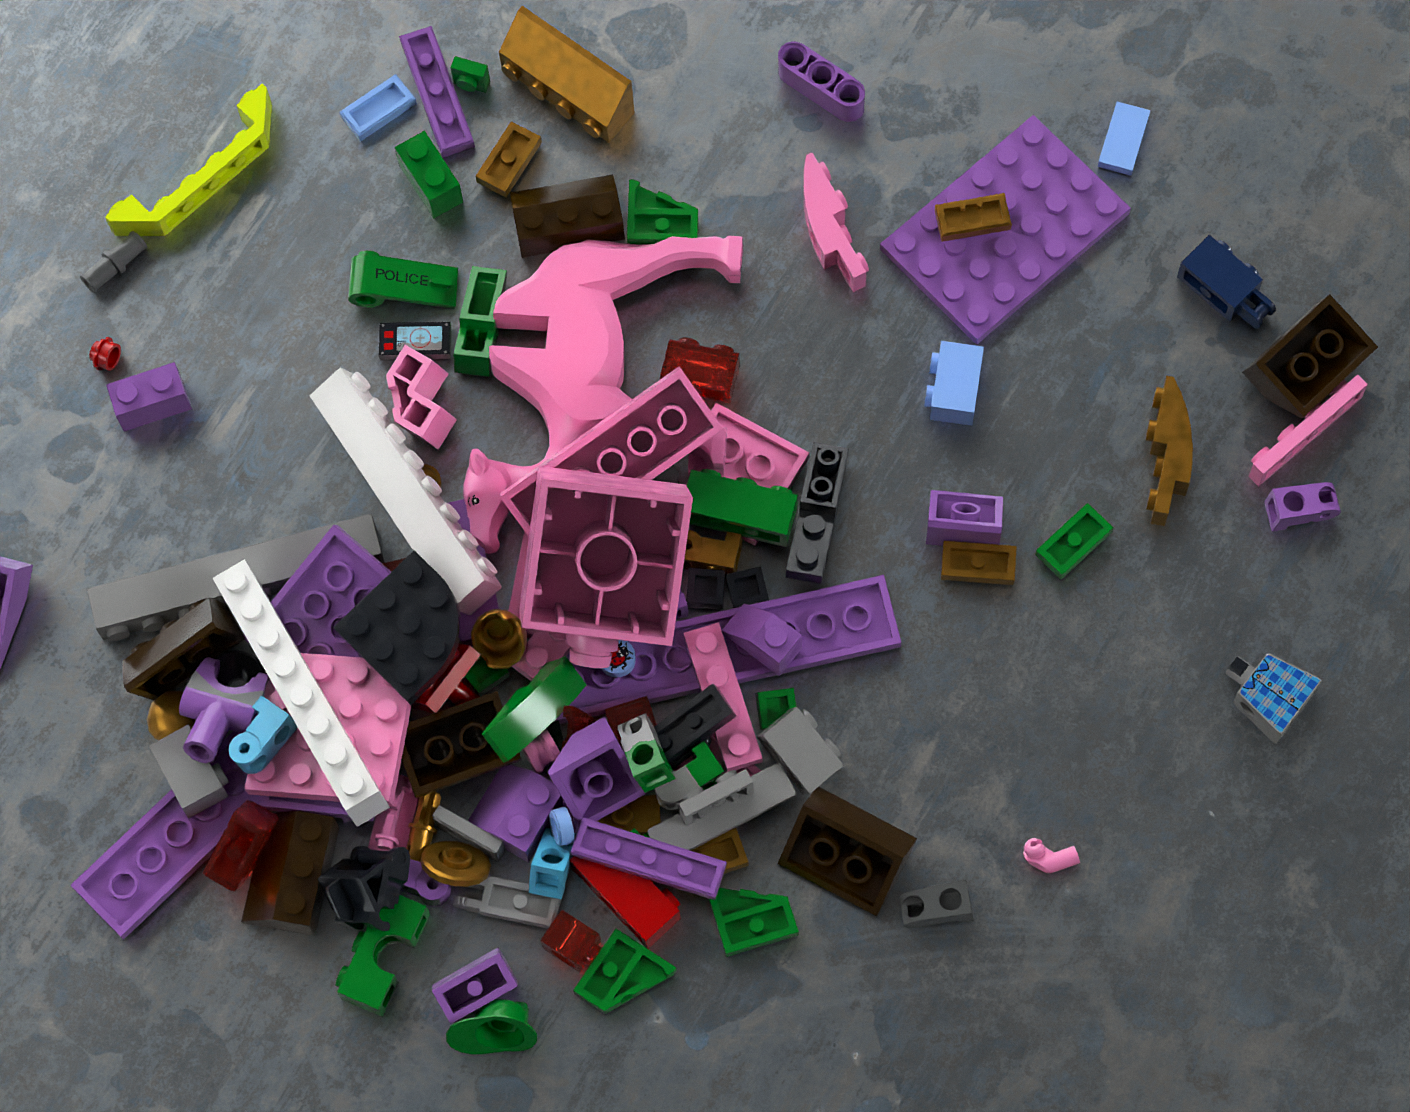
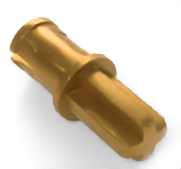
M432 792L419 798L414 822L408 824V828L411 829L406 849L410 853V859L418 862L421 860L424 848L430 845L433 834H437L438 831L434 828L435 823L432 817L441 800V796L437 792Z

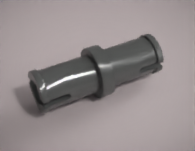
M131 231L112 250L107 249L101 254L103 258L86 273L82 274L80 279L90 291L96 293L114 275H121L126 271L125 266L143 250L147 249L146 243L136 232Z

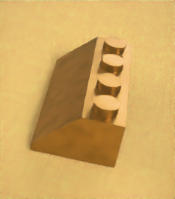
M524 6L520 7L499 50L501 70L512 81L517 82L519 80L527 85L529 91L540 100L547 99L554 104L556 110L565 118L577 120L589 135L594 138L601 137L609 143L635 114L632 81Z

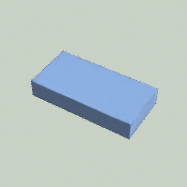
M395 74L339 113L343 121L361 142L417 103L416 98Z
M1116 102L1098 167L1129 176L1132 175L1150 110Z

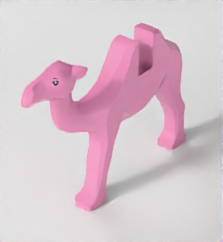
M672 236L655 244L647 245L587 239L580 243L563 245L553 251L529 279L509 288L500 295L493 312L497 328L547 331L545 349L491 345L489 346V357L493 375L540 411L549 432V448L545 458L532 466H516L488 459L478 448L472 449L469 467L463 484V497L470 521V533L477 540L478 544L485 549V553L492 554L499 550L500 543L497 536L510 511L500 498V493L632 400L631 397L620 390L624 381L625 350L621 324L612 300L638 290L674 271L688 268L715 269L729 283H740L743 237L727 236L723 239L717 236L699 238ZM723 427V430L690 452L700 456L706 462L709 469L719 472L722 476H724L727 427Z

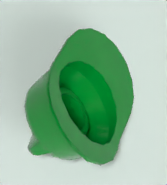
M500 998L494 999L482 1006L474 1018L460 1020L451 1025L446 1032V1042L458 1052L471 1055L504 1051L515 1052L532 1048L537 1043V1033L528 1024L529 1008L527 1003Z

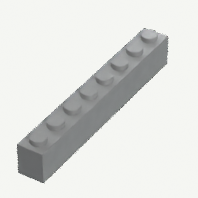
M372 514L334 523V525L340 526L385 566ZM333 524L87 588L96 630L103 640L108 639L110 641L125 639L130 633L143 629L144 631H156L161 629L166 623L182 618L189 612L190 606L195 602L209 597L224 603L228 611H231L212 578L244 559L270 600L272 595L278 594Z

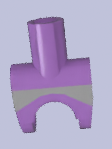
M210 657L205 658L191 676L179 705V714L181 716L196 720L183 745L184 752L195 761L208 763L214 761L229 730L244 733L258 715L252 706L261 695L263 697L265 695L266 685L270 680L267 674L259 672L255 678L252 677L243 686L227 687L220 684L217 680L220 661Z

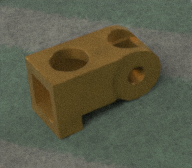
M688 530L683 568L687 570L689 568L725 570V574L737 572L743 546L741 534L727 532L725 541L701 537L697 532Z

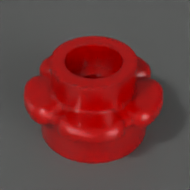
M106 337L92 345L89 358L93 361V366L98 371L103 369L111 371L116 367L120 359L121 347L119 344L114 343L112 338Z

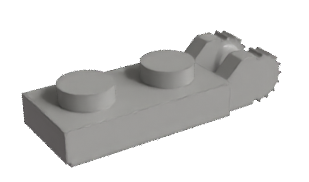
M489 875L480 884L466 887L484 890L482 901L465 896L453 897L452 906L455 908L480 912V915L554 930L561 899L529 893L528 883Z

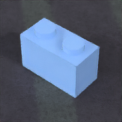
M941 341L940 352H932L929 374H936L935 385H927L924 404L925 407H931L930 420L973 425L983 346Z

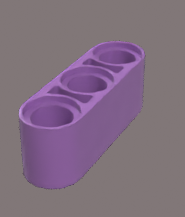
M791 41L781 46L778 51V74L784 83L842 121L853 122L863 115L865 89L860 81L800 42ZM798 61L800 62V64L796 66H790L787 64V62ZM818 79H825L828 81V83L817 84L814 81ZM851 97L856 99L857 101L853 103H846L842 100L844 98Z

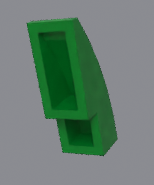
M472 266L459 317L460 329L453 353L454 373L490 377L489 346H496L499 328L496 327V322L493 318V312L497 299L505 292L507 270Z
M566 656L548 662L529 685L517 689L483 731L482 735L502 762H507L557 719L587 684Z

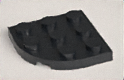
M414 550L333 628L412 705L445 672L454 658L460 641L458 636L460 628L459 617L461 615L457 600L445 580Z

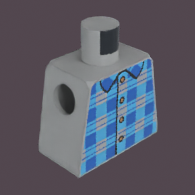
M1266 654L1256 668L1237 656L1225 673L1242 685L1233 701L1235 706L1275 744L1279 742L1315 694L1322 681L1317 676L1271 654Z

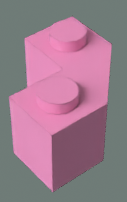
M404 345L386 374L388 388L392 392L394 408H392L394 422L413 436L439 450L457 421L445 409L432 402L449 373L433 360Z

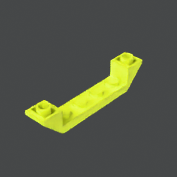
M263 83L255 90L246 92L236 105L241 120L248 129L238 132L233 138L232 143L225 149L211 155L206 165L198 172L185 177L180 187L172 194L159 199L152 211L149 212L132 194L124 201H118L111 207L105 218L111 232L115 236H128L131 231L136 232L139 236H166L269 148L272 102L267 87Z

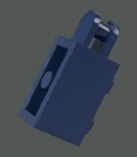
M1210 234L1180 263L1177 278L1229 322L1239 315L1251 326L1258 329L1263 325V319L1267 315L1271 316L1276 312L1273 302L1259 291L1263 279L1260 277L1257 269L1249 263H1243L1233 255L1232 249L1225 242L1217 241ZM1250 302L1256 305L1254 309L1248 306Z

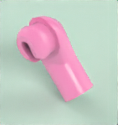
M1037 838L1028 840L1024 845L1023 855L1028 864L1045 873L1051 874L1080 864V859L1074 846L1053 852L1042 844V840Z

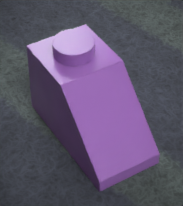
M745 603L722 629L724 636L778 676L783 673L802 649V634L775 614Z

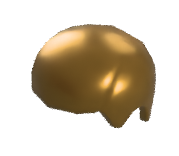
M491 609L477 617L471 630L472 645L487 662L488 667L508 669L520 661L527 645V631L525 628H522L521 620L510 611Z
M182 691L165 692L151 703L146 720L150 734L158 741L188 724L192 729L196 721L179 714Z

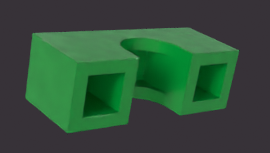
M399 895V902L395 904L394 909L381 908L379 913L382 921L390 923L388 931H376L367 926L365 932L360 931L352 946V952L355 953L349 967L346 965L342 967L335 986L339 987L337 993L342 1000L381 1017L384 1016L399 982L394 974L378 967V956L384 947L392 943H402L415 949L430 916L427 906Z

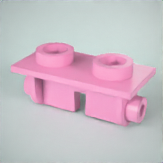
M398 775L393 806H389L390 808L376 815L368 845L369 849L391 850L394 847H407L411 829L408 828V824L413 823L419 797L415 798L408 777Z

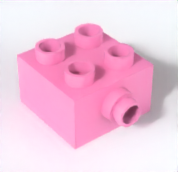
M538 466L519 609L522 628L567 633L566 644L572 647L570 648L569 661L575 665L590 668L610 667L611 652L618 650L619 640L672 646L693 497L686 484Z

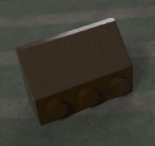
M613 174L510 192L522 258L552 253L563 245L580 243L587 239L611 242L625 240L623 218Z
M1329 294L1309 309L1242 373L1267 400L1303 418L1369 357L1378 346Z
M210 597L201 599L192 604L189 612L182 618L166 623L160 629V634L152 640L136 645L131 650V655L122 661L123 684L126 691L150 700H156L163 693L174 691L187 682L205 658L210 657L214 659L243 641L245 637L225 604Z
M497 691L408 723L402 761L415 798L522 760L519 752L512 759L503 763L482 735L483 731L503 708Z
M817 787L803 804L777 864L865 911L878 916L903 871L917 838L829 791Z
M303 811L266 814L241 922L243 924L312 936L316 935L325 895L318 877L331 868L339 833V826L334 817Z

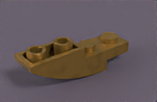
M1166 376L1163 388L1156 387L1152 408L1159 409L1157 420H1149L1145 439L1152 442L1150 454L1157 456L1153 477L1159 478L1158 488L1150 489L1146 510L1153 511L1150 523L1161 526L1166 524L1172 494L1186 496L1190 484L1193 458L1192 432L1187 407L1175 378L1172 376Z

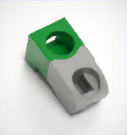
M646 713L618 725L621 744L632 775L645 793L676 779L660 745L658 735Z
M705 741L692 749L694 760L677 771H673L675 780L655 788L657 800L663 808L668 810L679 809V803L684 801L682 798L685 794L699 787L706 790L716 785V780L725 774L724 769Z

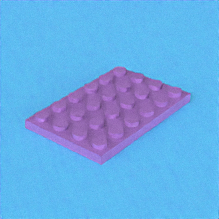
M1032 115L881 242L880 250L977 345L1130 214L1131 208L1045 125ZM1005 193L1012 224L1011 230L941 242L934 211L935 205Z

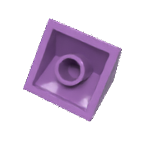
M931 490L926 544L943 546L944 541L999 545L1002 532L1003 497Z

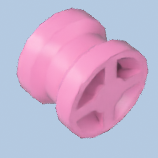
M547 729L522 749L532 768L538 774L544 771L546 765L551 762L554 763L560 754Z

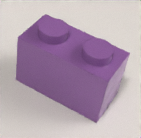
M175 362L106 384L115 415L124 432L192 410L183 379Z
M499 947L432 984V992L448 1021L452 1024L514 989L518 984Z

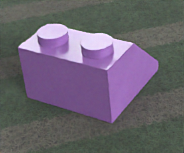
M605 717L572 734L548 770L549 776L578 826H580L582 817L598 821L647 794L633 777L625 752Z
M507 765L499 769L468 821L502 840L508 852L529 863L537 851L545 829L547 827L551 828L549 813L552 809L562 807L563 798L552 781L532 770Z

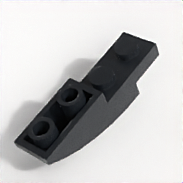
M813 442L785 578L818 584L822 583L831 546L849 448Z

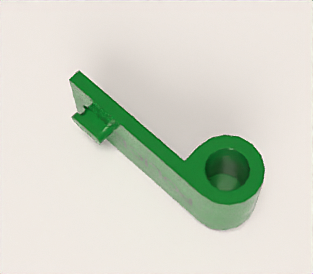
M361 251L358 255L351 258L348 301L356 306L376 307L381 305L385 299L455 309L458 268L379 256L374 251Z

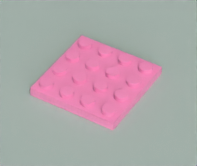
M301 653L388 805L393 806L412 705L362 657ZM269 680L264 697L290 715L273 683ZM298 728L262 771L255 774H247L244 789L249 795L340 802Z

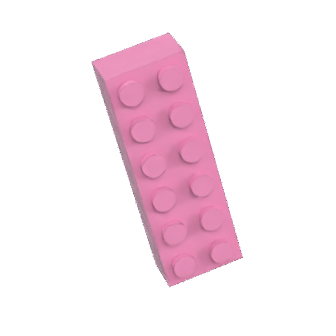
M679 366L539 466L652 480L723 430V427ZM538 466L500 493V498L528 537L530 534Z

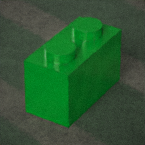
M425 130L394 147L399 167L433 219L463 203L459 182Z

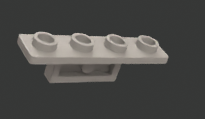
M776 763L752 776L748 774L746 769L739 773L736 770H732L720 776L716 780V785L706 790L699 787L685 794L682 798L684 801L679 803L680 813L649 828L647 831L649 838L691 851L795 797L796 791L780 763Z

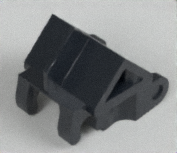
M356 846L351 851L349 859L343 858L318 877L329 904L336 913L335 922L345 928L362 930L364 924L376 931H388L390 929V923L382 921L379 913L381 908L394 909L395 904L399 902L400 890L408 881L410 853L405 847H394L391 850H370L366 846Z

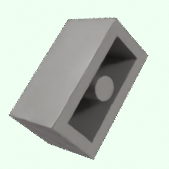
M798 707L789 709L756 737L773 759L782 765L786 775L801 794L805 795L813 792L844 765L838 759L841 756V752L836 745L828 738L823 740L815 730L818 724L807 710L803 709L800 711Z
M189 724L149 745V748L188 818H191L227 798L228 795L223 785L229 783L219 763L213 766L210 762L201 763L193 760L184 752L183 745L191 731Z

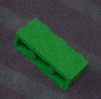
M691 469L687 482V488L693 497L689 524L725 533L741 534L742 537L787 547L798 508L797 494H792L791 490L782 486H772L771 488L759 486L755 481L744 477H738L736 480L725 478L719 472L711 469H702L701 472Z

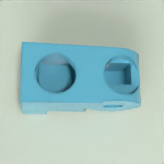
M262 695L252 706L258 715L247 727L246 731L234 737L229 744L230 757L243 772L248 774L262 771L298 728L288 713Z
M548 827L543 833L531 863L529 893L562 899L566 879L571 867L569 860L573 857L571 855L573 844L557 845L551 828Z

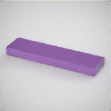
M432 26L399 36L442 158L475 148L471 132Z
M582 817L571 849L572 856L713 900L716 899L727 865L726 861Z

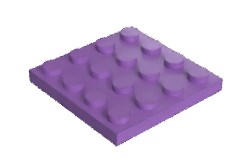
M333 524L273 598L271 603L300 653L362 657L333 627L387 577L391 571L340 526ZM244 634V637H245L244 640L249 643V641L247 640V638H246V636H245V634Z

